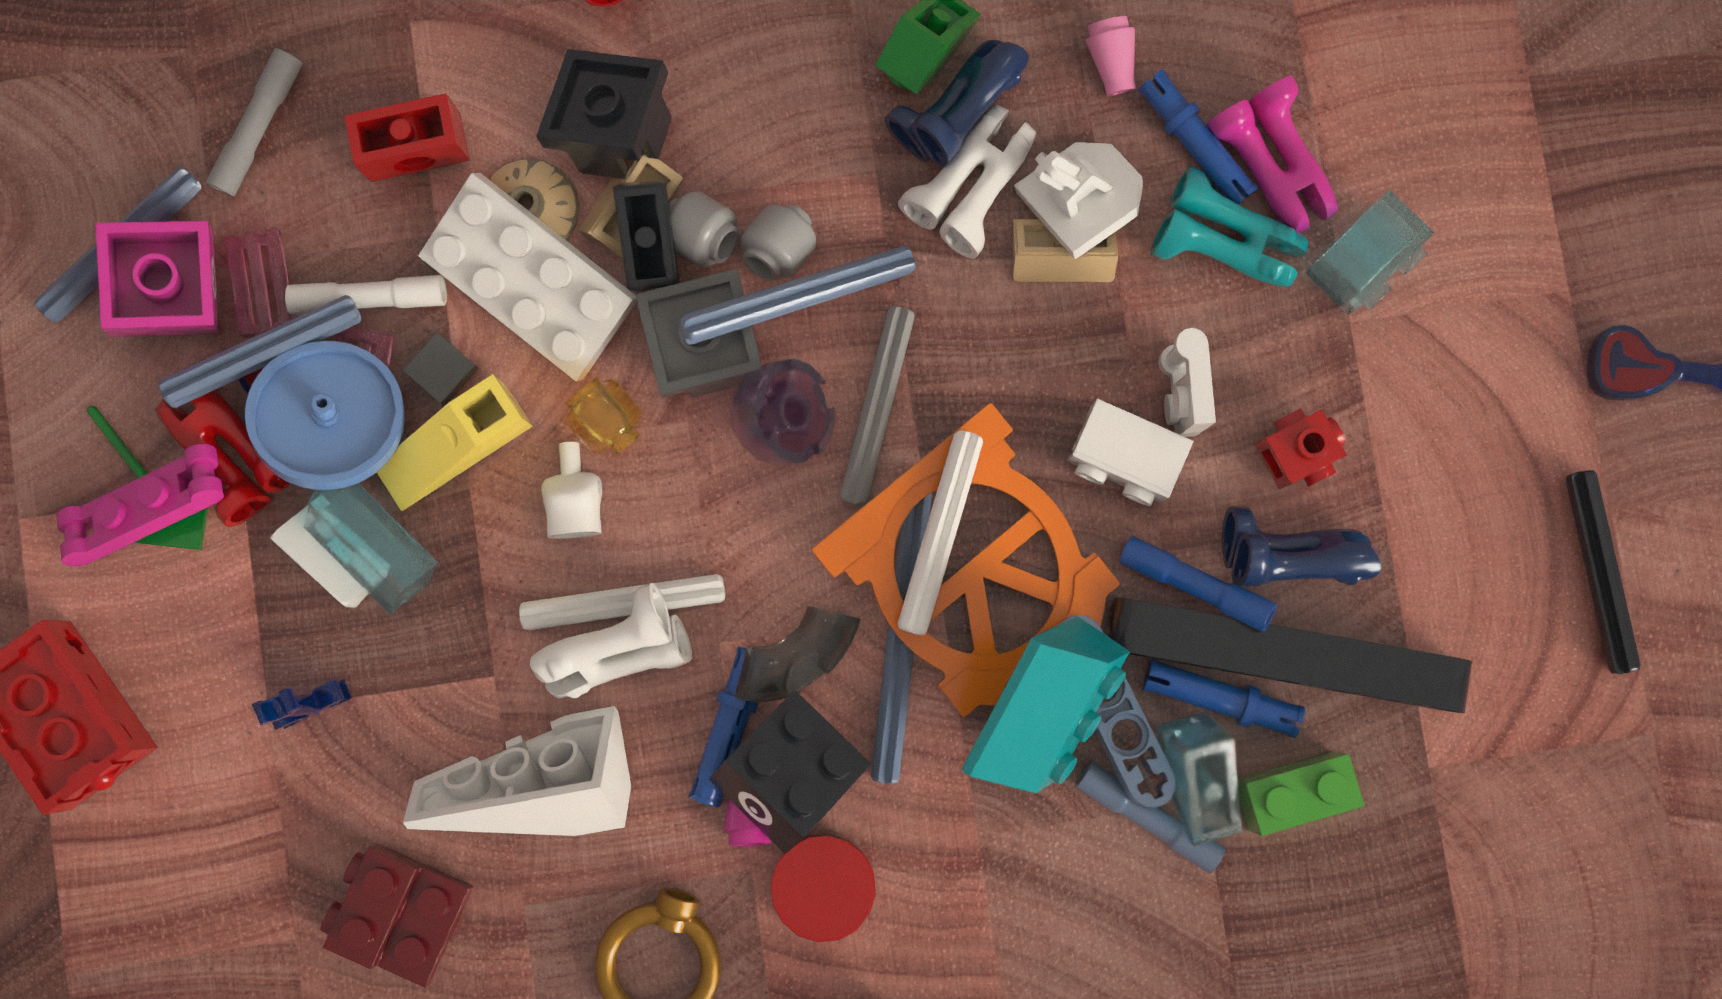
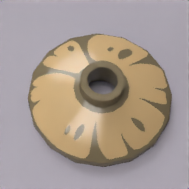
M524 158L503 165L489 176L488 179L517 202L521 197H532L534 203L528 211L568 241L577 225L579 202L574 185L561 169L544 160Z

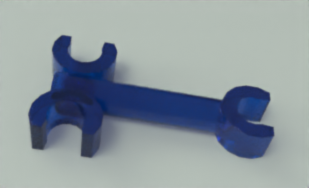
M345 679L325 683L312 690V694L295 695L292 688H287L279 691V695L264 701H257L251 706L260 726L272 723L274 729L278 730L282 727L286 729L309 718L308 715L318 714L323 710L340 705L352 699Z

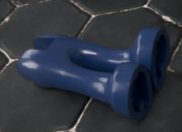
M996 39L983 42L967 59L942 96L926 111L918 113L906 106L898 105L885 116L884 121L888 130L898 143L919 160L926 163L932 159L935 164L945 167L957 155L966 135L1004 91H1008L1020 83L1021 74L1028 64V53L1022 47L1009 41L1002 42Z
M1230 506L1225 513L1222 526L1223 561L1226 568L1232 569L1233 583L1239 586H1260L1271 581L1292 579H1335L1340 583L1355 585L1360 580L1372 579L1380 573L1381 562L1378 552L1372 546L1369 537L1359 530L1327 529L1292 534H1272L1258 529L1255 516L1248 507Z

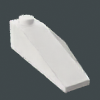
M615 706L565 715L551 721L552 730L525 741L522 735L505 741L507 750L481 761L471 756L414 781L403 824L407 829L563 836H578L624 828L630 798L631 781L618 710Z

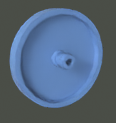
M317 341L302 344L283 352L262 369L248 393L245 406V423L249 438L257 455L274 474L289 483L303 488L333 490L355 485L378 472L390 460L398 448L403 435L405 408L402 394L394 375L375 355L348 343Z

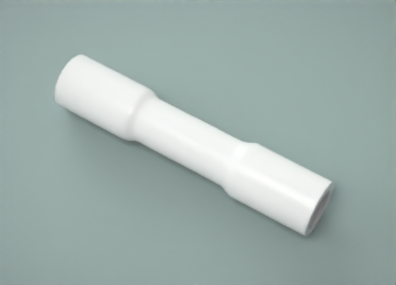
M443 275L401 277L392 281L337 284L335 282L287 285L285 290L286 307L291 316L303 315L344 295H349L358 309L392 306L397 308L445 306L447 302L446 283Z

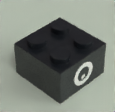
M794 690L723 762L709 780L786 854L806 837L869 768L871 763Z

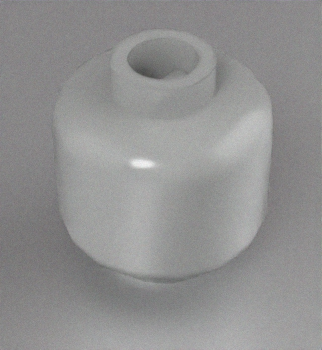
M700 191L686 193L679 199H674L669 203L676 254L703 268L712 266L715 263H722L732 255L740 238L737 219L732 209Z
M779 204L766 205L740 239L741 249L744 253L742 258L747 268L756 276L769 282L776 279L787 280L794 277L817 245L816 235L811 227L812 221L808 214L795 205H787V207Z

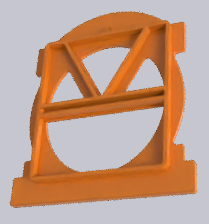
M992 403L986 405L811 549L815 557L833 578L844 571L856 586L864 581L871 583L879 608L891 629L914 654L944 673V678L937 686L960 715L964 717L979 705H996L1030 642L1028 640L1023 645L1004 653H998L995 650L983 578L1052 605V611L1048 619L1034 636L1057 626L1066 618L1075 615L1088 616L1101 626L1106 596L1120 585V582L1096 553H1091L1086 558L1081 556L1070 525L1046 492L1030 479L1010 468L1009 461L1015 457V453L1004 438L1013 429ZM959 430L975 433L983 438V445L971 484L984 485L1000 490L1018 500L1029 510L1027 514L946 580L940 587L930 622L965 593L974 647L971 653L952 649L928 633L925 635H915L898 628V620L904 602L898 589L894 570L895 544L900 528L913 507L927 495L938 490L953 436ZM1039 530H1044L1054 549L1058 579L1052 582L1005 564L1002 561Z

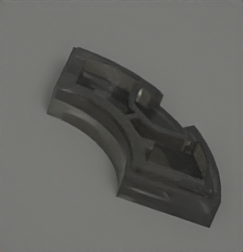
M808 605L801 622L787 637L766 646L748 645L734 697L746 701L768 702L787 698L794 690L801 693V689L813 683L824 673L829 674L836 667L850 647L861 619Z

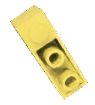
M492 374L446 404L403 441L390 460L376 473L400 510L404 511L533 426L506 384Z

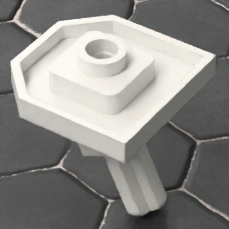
M1075 142L1061 153L1052 151L1049 155L1044 152L1038 154L1035 160L1039 165L1035 171L1014 185L1016 194L1075 260L1138 216L1143 180L1136 169L1112 144Z

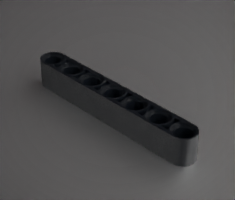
M1115 598L1109 638L1130 651V655L1425 708L1465 713L1472 661L1272 624H1269L1267 629L1261 632L1232 617L1124 598Z

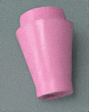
M1127 16L1108 18L1088 25L1089 38L1085 39V42L1105 86L1106 96H1114L1136 90L1134 79L1135 28L1129 27Z

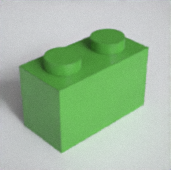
M1330 751L1233 779L1247 829L1260 836L1365 806L1350 756L1346 753Z

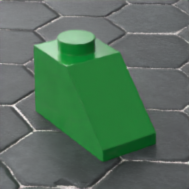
M921 0L901 15L875 66L888 74L889 79L896 86L911 90L917 95L938 76L977 23L981 13L962 0Z

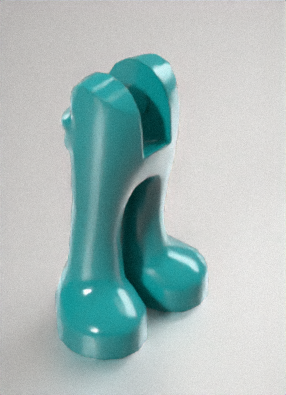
M1188 166L1173 192L1169 205L1173 210L1163 220L1153 241L1150 255L1162 260H1169L1184 251H1193L1218 260L1255 280L1270 285L1290 287L1296 279L1297 270L1284 262L1262 254L1263 249L1267 246L1287 255L1302 257L1307 252L1309 241L1302 234L1296 232L1293 227H1288L1279 221L1246 209L1224 197L1211 187L1209 180L1203 172ZM1186 214H1197L1201 218L1222 224L1244 237V242L1221 234Z

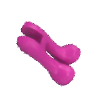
M1289 75L1260 91L1249 102L1247 99L1242 100L1213 117L1207 123V126L1217 139L1230 143L1243 158L1276 214L1277 220L1288 227H1293L1296 232L1301 233L1308 230L1310 225L1305 208L1296 194L1297 191H1302L1313 212L1322 220L1328 219L1337 212L1338 204L1326 175L1305 146L1291 119L1290 108L1299 93V89L1293 76ZM1255 118L1281 155L1287 171H1283L1271 156L1259 129L1255 125Z

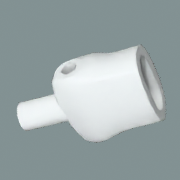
M579 442L560 443L561 474L546 478L541 487L547 517V538L570 539L602 534L600 519L601 479L594 473L581 472Z

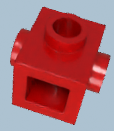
M1300 408L1273 422L1278 432L1255 444L1278 489L1289 486L1301 479H1304L1309 487L1335 474L1336 471L1332 463L1347 456L1342 447L1345 444V437L1340 426L1332 417L1326 418L1322 409L1306 417L1304 411Z

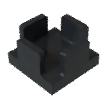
M567 49L536 135L542 147L566 151L578 171L583 174L625 179L628 172L624 159L639 161L642 150H644L647 158L658 159L672 119L662 97V90L668 76V70L663 60Z

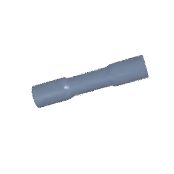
M1093 761L1087 764L1079 776L1075 788L1112 812L1122 814L1164 841L1171 850L1207 873H1212L1221 862L1226 851L1224 845L1188 822L1178 820L1160 807H1143L1133 803L1126 795L1118 777Z

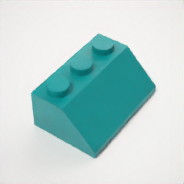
M1078 616L1032 637L961 771L970 777L1032 793H1038L1053 782H1056L1058 785L1062 784L1077 763L1078 759L1072 755L1080 741L1085 742L1088 740L1101 721L1102 716L1096 711L1104 697L1106 699L1111 698L1122 684L1126 672L1121 667L1130 651Z

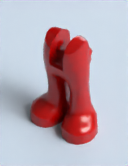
M216 390L192 400L191 403L196 408L189 415L180 406L177 408L171 407L163 398L155 411L168 432L183 449L197 444H209L216 448L219 465L214 469L215 477L221 479L224 497L216 504L215 511L217 517L225 526L234 527L249 520L272 501L266 492L278 493L291 484L274 474L262 462L251 443L246 424ZM217 435L223 437L238 452L249 469L253 471L257 483L245 474L220 448L216 441Z

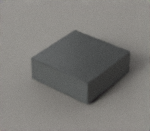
M437 332L403 371L434 399L445 406L479 368Z

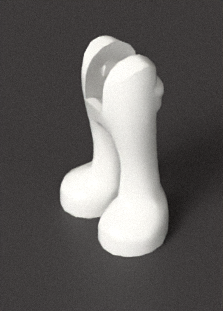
M999 105L990 108L975 123L964 138L957 155L942 168L932 181L910 188L898 201L900 210L912 222L928 230L934 229L974 168L978 165L984 166V171L959 205L949 214L940 228L941 238L950 248L962 256L972 259L979 255L985 244L983 220L986 212L1001 189L1024 162L1036 136V131L1025 122L1018 132L1012 136L1003 152L989 142L999 132L1002 123L1009 113L1008 109Z
M649 583L639 587L634 592L632 612L627 619L609 628L564 638L545 646L531 657L530 667L535 677L540 682L545 683L546 690L555 698L560 699L568 696L575 699L587 693L595 686L620 677L653 668L672 669L689 663L692 660V649L688 634L680 618L676 614L669 617L661 592L654 583Z

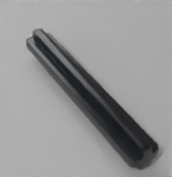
M1594 470L1571 473L1566 477V484L1608 669L1612 674L1635 672L1640 669L1641 664L1598 476Z

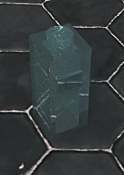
M359 483L340 489L316 490L307 502L309 508L303 527L390 615L429 585L438 562Z

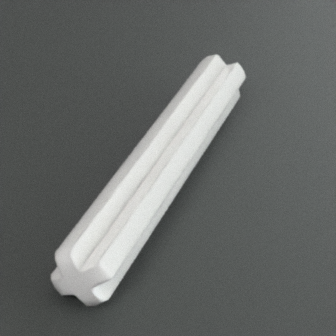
M959 430L953 436L898 620V628L902 631L915 635H925L927 633L983 445V438L975 433Z
M718 574L654 583L663 596L667 610L720 603L725 600L724 581L722 576ZM644 585L523 602L519 607L520 622L523 629L535 630L630 616L634 592Z

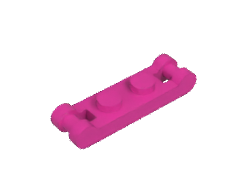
M209 444L190 446L185 449L184 457L82 506H69L60 509L56 514L58 530L64 533L65 541L60 545L62 563L68 566L89 564L221 501L224 497L221 479L215 477L214 469L219 465L216 448ZM93 528L94 534L87 537L86 531Z

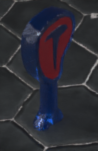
M1620 325L1609 327L1600 332L1591 343L1587 356V378L1589 386L1595 395L1606 400L1629 401L1652 396L1676 381L1709 384L1722 391V364L1713 365L1682 361L1674 354L1657 350L1643 333L1637 329Z

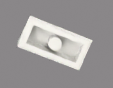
M312 501L270 536L282 550L345 607L356 608L391 570L317 501Z

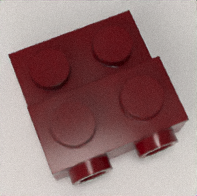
M381 844L369 847L365 854L357 852L350 861L343 877V881L351 885L343 903L335 901L331 905L321 924L320 930L328 934L322 948L368 969L378 966L425 988L430 984L474 886Z

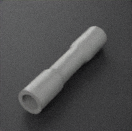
M277 48L273 50L255 85L254 95L233 136L224 145L205 182L207 185L230 197H235L254 160L256 148L278 106L284 102L303 65L299 59Z

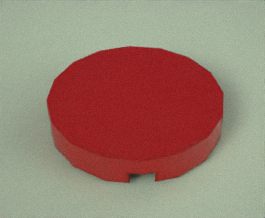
M831 834L807 836L789 852L783 854L777 862L771 881L772 903L782 923L797 936L815 942L837 941L857 931L870 915L876 896L874 871L864 852L848 840Z

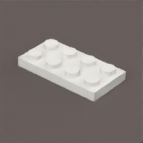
M481 173L470 174L418 255L575 381L585 378L637 303L635 294Z

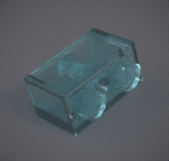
M1389 189L1305 273L1348 315L1361 305L1370 310L1392 289L1386 281L1398 269L1405 275L1424 258L1427 252L1421 246L1434 232Z

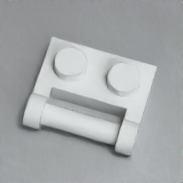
M1188 328L1176 337L1174 345L1168 346L1162 351L1158 364L1160 370L1170 377L1171 394H1166L1164 399L1167 425H1174L1175 433L1183 437H1194L1216 423L1208 340L1206 335L1199 329Z

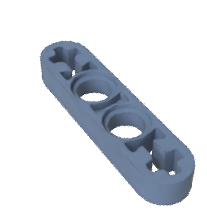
M1075 615L1061 622L1063 623L1078 616L1103 633L1097 622L1088 616ZM1125 677L1113 697L1107 702H1102L1096 711L1102 717L1095 733L1129 799L1143 807L1155 808L1163 806L1171 800L1175 792V776ZM1123 719L1134 723L1139 731L1137 745L1128 751L1116 747L1111 737L1112 728L1118 721ZM1147 749L1149 750L1151 759L1141 761L1149 774H1159L1161 776L1162 782L1156 785L1157 796L1153 797L1150 792L1140 793L1138 791L1137 785L1143 781V775L1138 765H1131L1126 769L1123 763L1124 759L1139 757Z

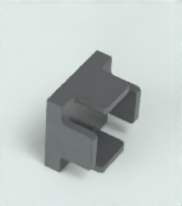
M737 269L635 294L659 393L662 398L688 392L691 397H697L740 386L739 379L763 373L752 325L692 345L685 343L679 330L678 320L684 314L744 296Z

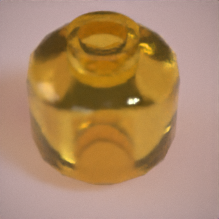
M596 376L565 402L569 407L565 415L566 425L591 453H603L611 448L618 455L640 436L634 427L641 420L642 410L615 379H606L601 382Z

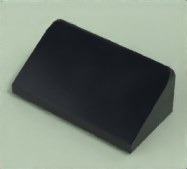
M666 181L617 184L613 187L627 289L631 291L678 284L679 276Z

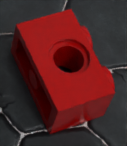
M447 93L344 115L353 164L370 182L470 161L461 114Z

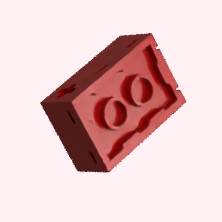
M42 619L0 649V753L42 815L74 809L97 791L110 788L119 775L158 748L71 621Z

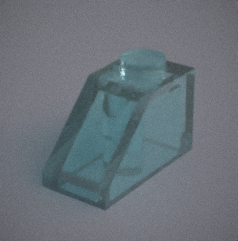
M1205 712L1157 725L1158 743L1176 780V788L1172 799L1191 844L1196 846L1242 832L1233 737Z

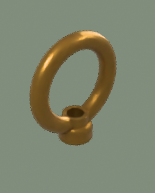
M660 888L656 903L634 907L621 914L609 925L600 939L595 955V977L603 999H631L622 989L617 978V954L622 943L631 933L643 926L656 924L667 931L685 933L696 946L700 958L699 979L692 992L685 999H712L714 997L721 977V955L711 930L696 916L700 900L696 896L678 889Z

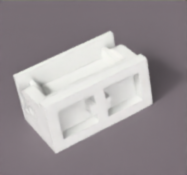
M1097 399L1087 413L1073 446V453L1066 462L1077 466L1075 474L1099 485H1103L1107 479L1125 487L1122 493L1125 497L1137 503L1151 506L1153 500L1161 503L1169 499L1194 441Z

